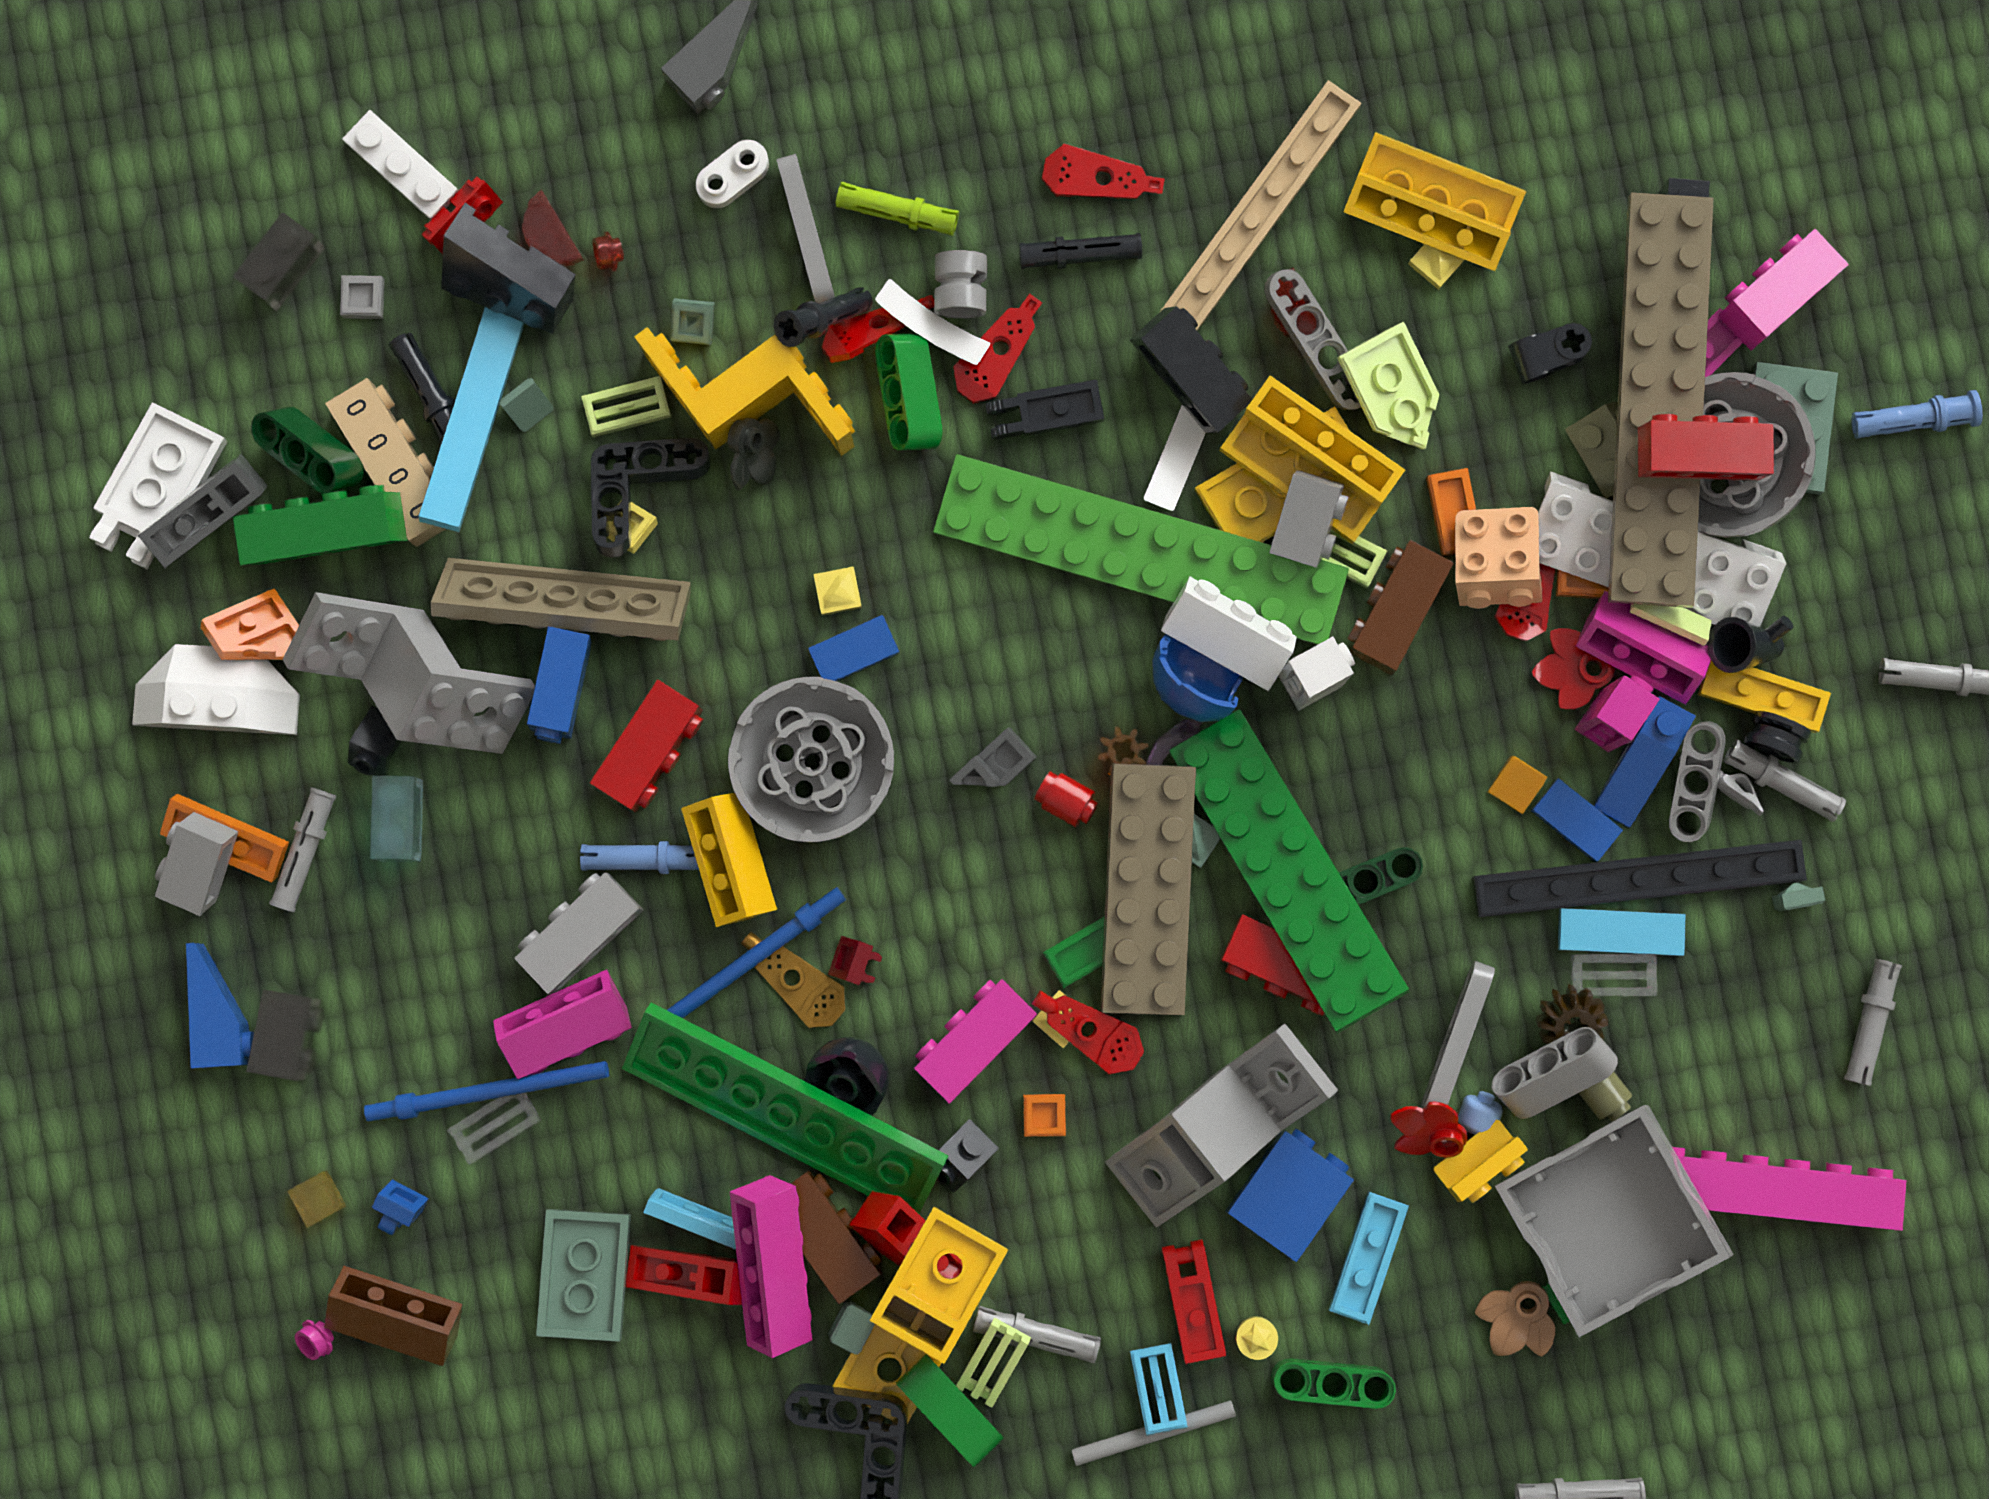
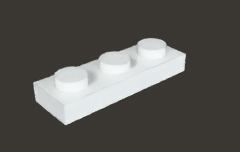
M371 110L342 138L353 151L430 220L443 207L447 208L451 204L449 200L459 191Z

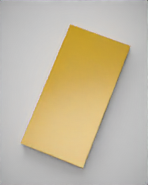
M1335 406L1324 412L1348 429ZM1236 463L1195 487L1196 494L1218 530L1262 543L1274 537L1286 497Z

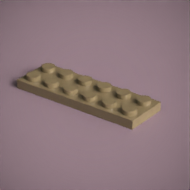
M448 558L431 600V616L446 617L450 620L487 621L491 624L528 625L531 628L537 629L550 626L578 633L588 631L608 633L617 637L627 635L648 637L657 641L678 640L690 599L691 582Z
M1111 763L1100 1008L1102 1013L1185 1015L1196 767Z

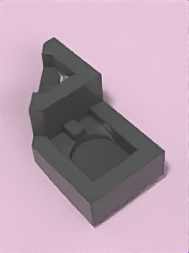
M1009 727L979 755L973 757L950 781L953 785L1006 786L1031 764L1037 756Z

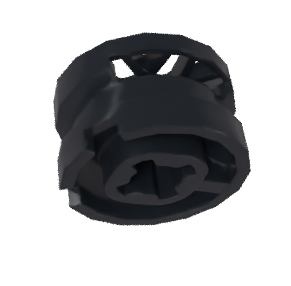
M1756 711L1752 720L1755 726L1753 731L1747 732L1744 740L1745 745L1752 749L1757 745L1756 747L1760 750L1761 754L1766 756L1773 755L1779 758L1780 761L1793 764L1799 763L1803 754L1800 750L1801 745L1808 742L1811 731L1798 722L1766 711Z

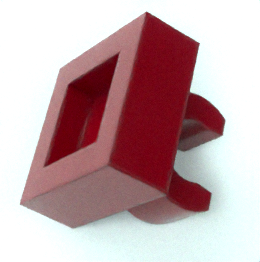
M841 936L828 975L860 985L861 981L873 983L875 977L866 974L865 969L868 960L881 962L882 956L872 951V945Z

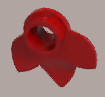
M1558 628L1550 631V641L1554 654H1550L1539 661L1532 669L1531 674L1542 686L1559 690L1558 704L1560 709H1577L1586 705L1591 700L1595 689L1601 688L1610 682L1614 675L1615 667L1576 647L1581 632L1568 628ZM1588 662H1595L1599 665L1600 672L1597 676H1591L1587 673L1586 665Z
M1431 1101L1424 1109L1417 1106H1406L1394 1111L1390 1115L1391 1122L1404 1134L1394 1145V1149L1411 1155H1424L1432 1152L1436 1156L1450 1158L1459 1155L1463 1151V1146L1467 1143L1466 1129L1458 1124V1114L1447 1104Z

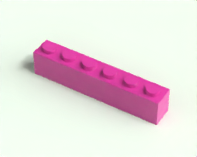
M1672 1147L1704 1204L1710 1211L1903 1231L1907 1180L1893 1178L1894 1170L1868 1167L1867 1175L1851 1174L1852 1166L1826 1163V1171L1810 1170V1161L1784 1159V1167L1768 1165L1769 1157L1743 1154L1742 1162L1726 1161V1152L1701 1150V1158L1685 1157V1148Z

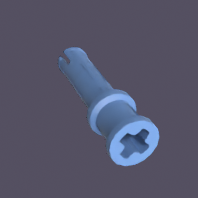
M1970 390L1964 396L1943 398L1941 395H1936L1926 403L1875 411L1854 412L1851 416L1852 431L1855 433L1854 437L1859 439L1872 435L1890 434L1921 428H1932L1934 431L1943 432L1949 426L1970 424L1972 427H1978L1982 423V404L1978 392Z

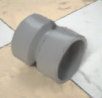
M967 250L944 251L936 254L935 280L940 282L941 285L935 288L934 313L947 318L966 319L984 316L986 314V289L981 287V283L987 280V256L980 252Z

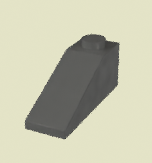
M734 0L661 68L665 81L697 114L705 107L708 110L713 108L724 97V90L729 84L756 12L757 0Z
M240 454L141 532L138 537L166 568L262 495L267 484L244 456Z

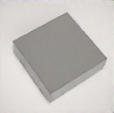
M341 275L340 316L352 319H383L385 279L382 276Z

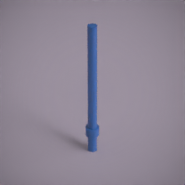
M836 887L814 904H805L794 912L796 917L675 1003L667 1011L681 1018L686 1017L804 930L810 932L822 923L821 918L846 901V898L839 888Z
M603 1061L527 1075L520 1079L516 1077L416 1096L413 1092L396 1095L395 1100L365 1105L364 1114L368 1122L397 1116L400 1120L418 1117L419 1112L608 1078L609 1068L607 1062Z

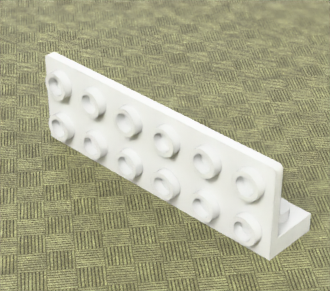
M1550 471L1544 485L1545 496L1538 511L1539 563L1609 587L1613 501L1590 493L1588 484ZM1698 531L1695 601L1693 607L1683 608L1712 620L1711 624L1714 625L1724 618L1737 617L1760 627L1786 566L1782 553L1744 539L1739 546Z

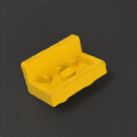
M1495 1120L1488 1130L1479 1132L1469 1139L1459 1155L1445 1158L1434 1167L1433 1171L1457 1202H1462L1468 1197L1474 1203L1492 1189L1488 1183L1490 1179L1499 1172L1504 1177H1507L1525 1163L1520 1156L1528 1151V1148L1518 1136L1513 1138L1500 1120Z

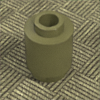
M1615 1072L1605 1080L1579 1092V1095L1599 1120L1608 1117L1612 1122L1631 1108L1627 1101L1632 1097V1094Z

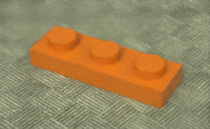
M176 794L170 799L160 835L167 837L175 822L180 823L191 813H198L239 831L228 863L229 865L271 883L278 878L289 845L288 841L182 795Z

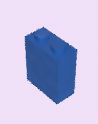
M548 626L527 721L530 730L535 731L534 736H537L536 739L561 744L562 737L571 739L592 646L590 635Z
M1296 1128L1292 1134L1285 1130L1279 1133L1225 1210L1295 1262L1301 1257L1354 1181L1353 1178L1346 1174L1350 1168L1347 1164L1331 1153L1326 1158L1320 1156L1312 1150L1316 1142Z

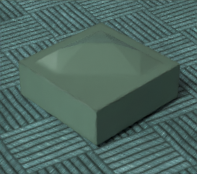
M674 298L672 302L670 341L711 345L715 302Z
M1195 814L1193 821L1192 864L1201 868L1219 842L1220 837L1212 825Z
M1794 883L1778 895L1772 896L1774 909L1780 912L1822 904L1825 901L1822 887L1810 888L1800 883Z

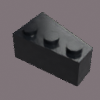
M464 203L444 235L441 289L450 292L456 297L465 298L485 306L493 312L502 313L522 321L530 327L539 328L553 334L573 301L576 274L533 246L528 251L506 237L509 233L507 229L499 224L496 229L491 228L473 216L476 209Z

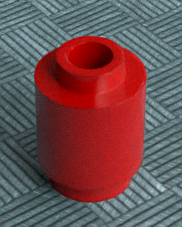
M1051 771L1044 778L1034 800L1042 804L1041 808L1074 827H1077L1080 821L1087 824L1099 804L1093 800L1096 793L1094 790L1063 773L1057 775Z

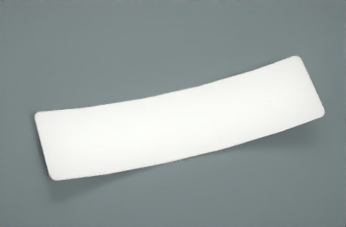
M891 279L886 282L875 298L877 303L912 331L934 345L972 364L977 365L990 346L989 342L958 328L927 309Z
M1183 405L1144 496L1145 501L1170 511L1175 509L1205 436L1203 429Z

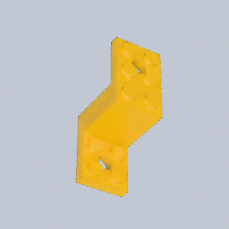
M647 327L634 336L645 357L715 450L727 442L730 427L735 421L744 420L745 418L757 420L793 392L841 456L855 447L852 439V434L855 430L852 427L853 422L840 404L834 408L830 405L829 401L831 398L827 393L829 392L827 387L815 372H812L810 375L806 373L804 369L807 367L803 362L804 357L796 346L787 347L783 345L776 335L766 340L703 388L700 387V383L686 365L681 369L677 367L676 364L680 360L662 333L655 337Z
M933 1207L870 1319L875 1325L865 1345L858 1355L850 1354L833 1386L891 1394L899 1397L907 1407L908 1424L917 1406L896 1385V1382L925 1354L938 1367H940L941 1363L945 1364L1007 1254L1008 1249L938 1208ZM948 1253L957 1255L963 1265L961 1273L954 1278L943 1277L937 1268L939 1258ZM894 1358L899 1361L902 1373L897 1380L886 1381L880 1377L878 1364L883 1359ZM884 1408L881 1415L892 1421L894 1418H897L891 1416V1409Z

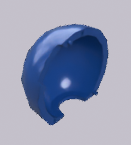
M1165 634L1159 642L1152 659L1153 682L1161 700L1175 713L1199 722L1220 721L1230 715L1237 707L1238 698L1236 696L1233 698L1243 677Z

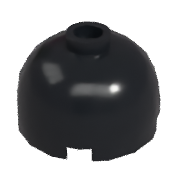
M843 1037L830 1040L815 1052L806 1067V1077L803 1081L872 1116L877 1112L887 1092L889 1072L882 1054L872 1044L859 1038Z

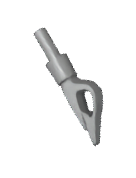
M1720 770L1717 788L1732 800L1761 816L1763 809L1749 778L1742 773L1728 775ZM1698 771L1701 773L1699 778L1708 782L1707 776L1703 772Z

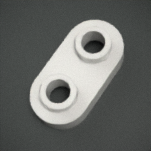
M743 140L733 145L706 166L696 179V189L701 201L709 207L722 208L732 203L766 175L769 168V159L764 147L756 141ZM751 154L755 157V160L750 165H744L740 162L742 156ZM721 179L723 185L718 190H712L709 188L710 181Z

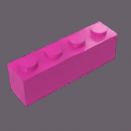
M769 1175L730 1191V1201L747 1346L774 1358L812 1341L810 1324L812 1315L808 1305L806 1287L808 1277L804 1268L802 1250L804 1240L800 1230L799 1197L796 1192V1186Z

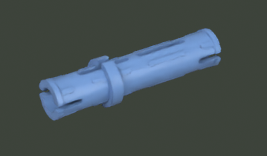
M660 841L659 845L582 844L580 853L584 854V856H580L582 871L658 870L660 874H669L670 870H699L692 846L670 845L668 841Z

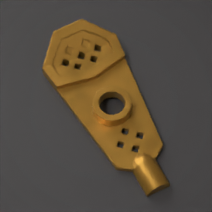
M751 931L741 944L747 950H750L762 940ZM782 946L771 954V959L766 958L755 966L759 973L808 1028L832 1026L845 1012L844 987ZM789 970H796L800 975V981L794 986H789L784 980L785 973Z

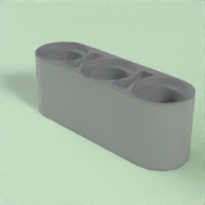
M1710 721L1694 725L1684 738L1669 819V828L1672 834L1683 842H1693L1700 839L1708 831L1711 823L1725 748V734L1719 725ZM1699 730H1708L1715 736L1716 746L1713 751L1703 752L1695 746L1694 737ZM1700 771L1707 776L1708 787L1706 791L1694 792L1688 787L1687 776L1689 772ZM1685 811L1696 813L1701 820L1699 831L1694 833L1684 831L1679 824L1681 813Z
M1582 1027L1501 1069L1493 1078L1492 1090L1516 1117L1527 1119L1605 1080L1616 1069L1618 1058L1594 1029Z

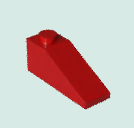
M872 1191L849 1225L877 1251L898 1266H901L926 1220L900 1196ZM951 1253L941 1256L937 1262L938 1271L945 1278L957 1277L963 1268L961 1259Z
M631 1245L626 1287L726 1305H742L737 1258Z

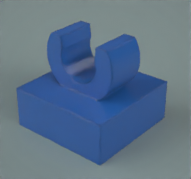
M392 1179L378 1193L372 1206L373 1209L384 1214L378 1228L393 1235L396 1228H400L402 1224L409 1227L423 1212L429 1198Z

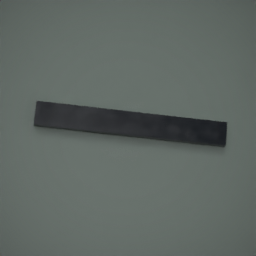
M1802 840L1479 875L1473 876L1472 880L1478 918L1807 881Z

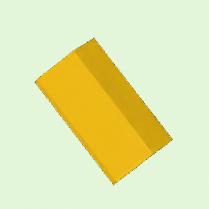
M1375 132L1343 212L1495 271L1511 234L1510 230L1526 190Z
M1272 376L1268 377L1246 408L1241 420L1219 450L1285 497L1287 496L1292 476L1297 470L1345 484L1342 495L1348 496L1347 505L1342 520L1334 518L1331 529L1352 544L1405 471L1404 468Z

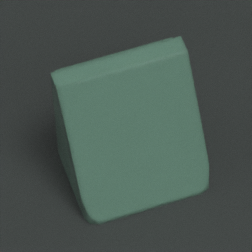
M532 378L525 380L499 402L523 432L528 431L554 409Z
M849 1299L845 1300L828 1332L830 1341L858 1355L875 1325L870 1321L872 1314Z

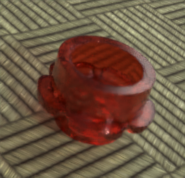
M605 231L603 236L592 239L594 258L599 270L610 268L612 271H616L618 268L617 262L624 260L620 239L618 237L612 238L608 231Z

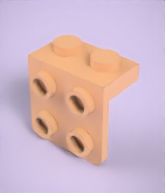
M1533 507L1463 510L1458 512L1455 517L1456 588L1459 606L1480 609L1493 604H1510L1523 607L1531 603L1542 602L1539 565V515L1537 509Z

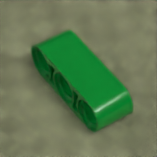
M919 334L882 335L876 343L875 358L890 443L898 451L936 449L941 443L943 431L927 340Z
M927 1354L896 1382V1385L973 1467L1004 1439Z
M1289 1358L1277 1362L1271 1373V1382L1275 1390L1283 1398L1291 1401L1379 1409L1388 1406L1393 1401L1396 1393L1392 1377L1381 1368L1374 1366ZM1291 1368L1298 1369L1302 1374V1381L1298 1388L1294 1390L1282 1388L1280 1378L1283 1372ZM1334 1372L1341 1374L1344 1380L1342 1389L1336 1394L1325 1393L1322 1388L1325 1376ZM1377 1376L1383 1378L1385 1382L1383 1394L1377 1398L1367 1397L1364 1393V1386L1368 1379Z

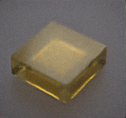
M327 1170L288 1191L307 1228L347 1207Z

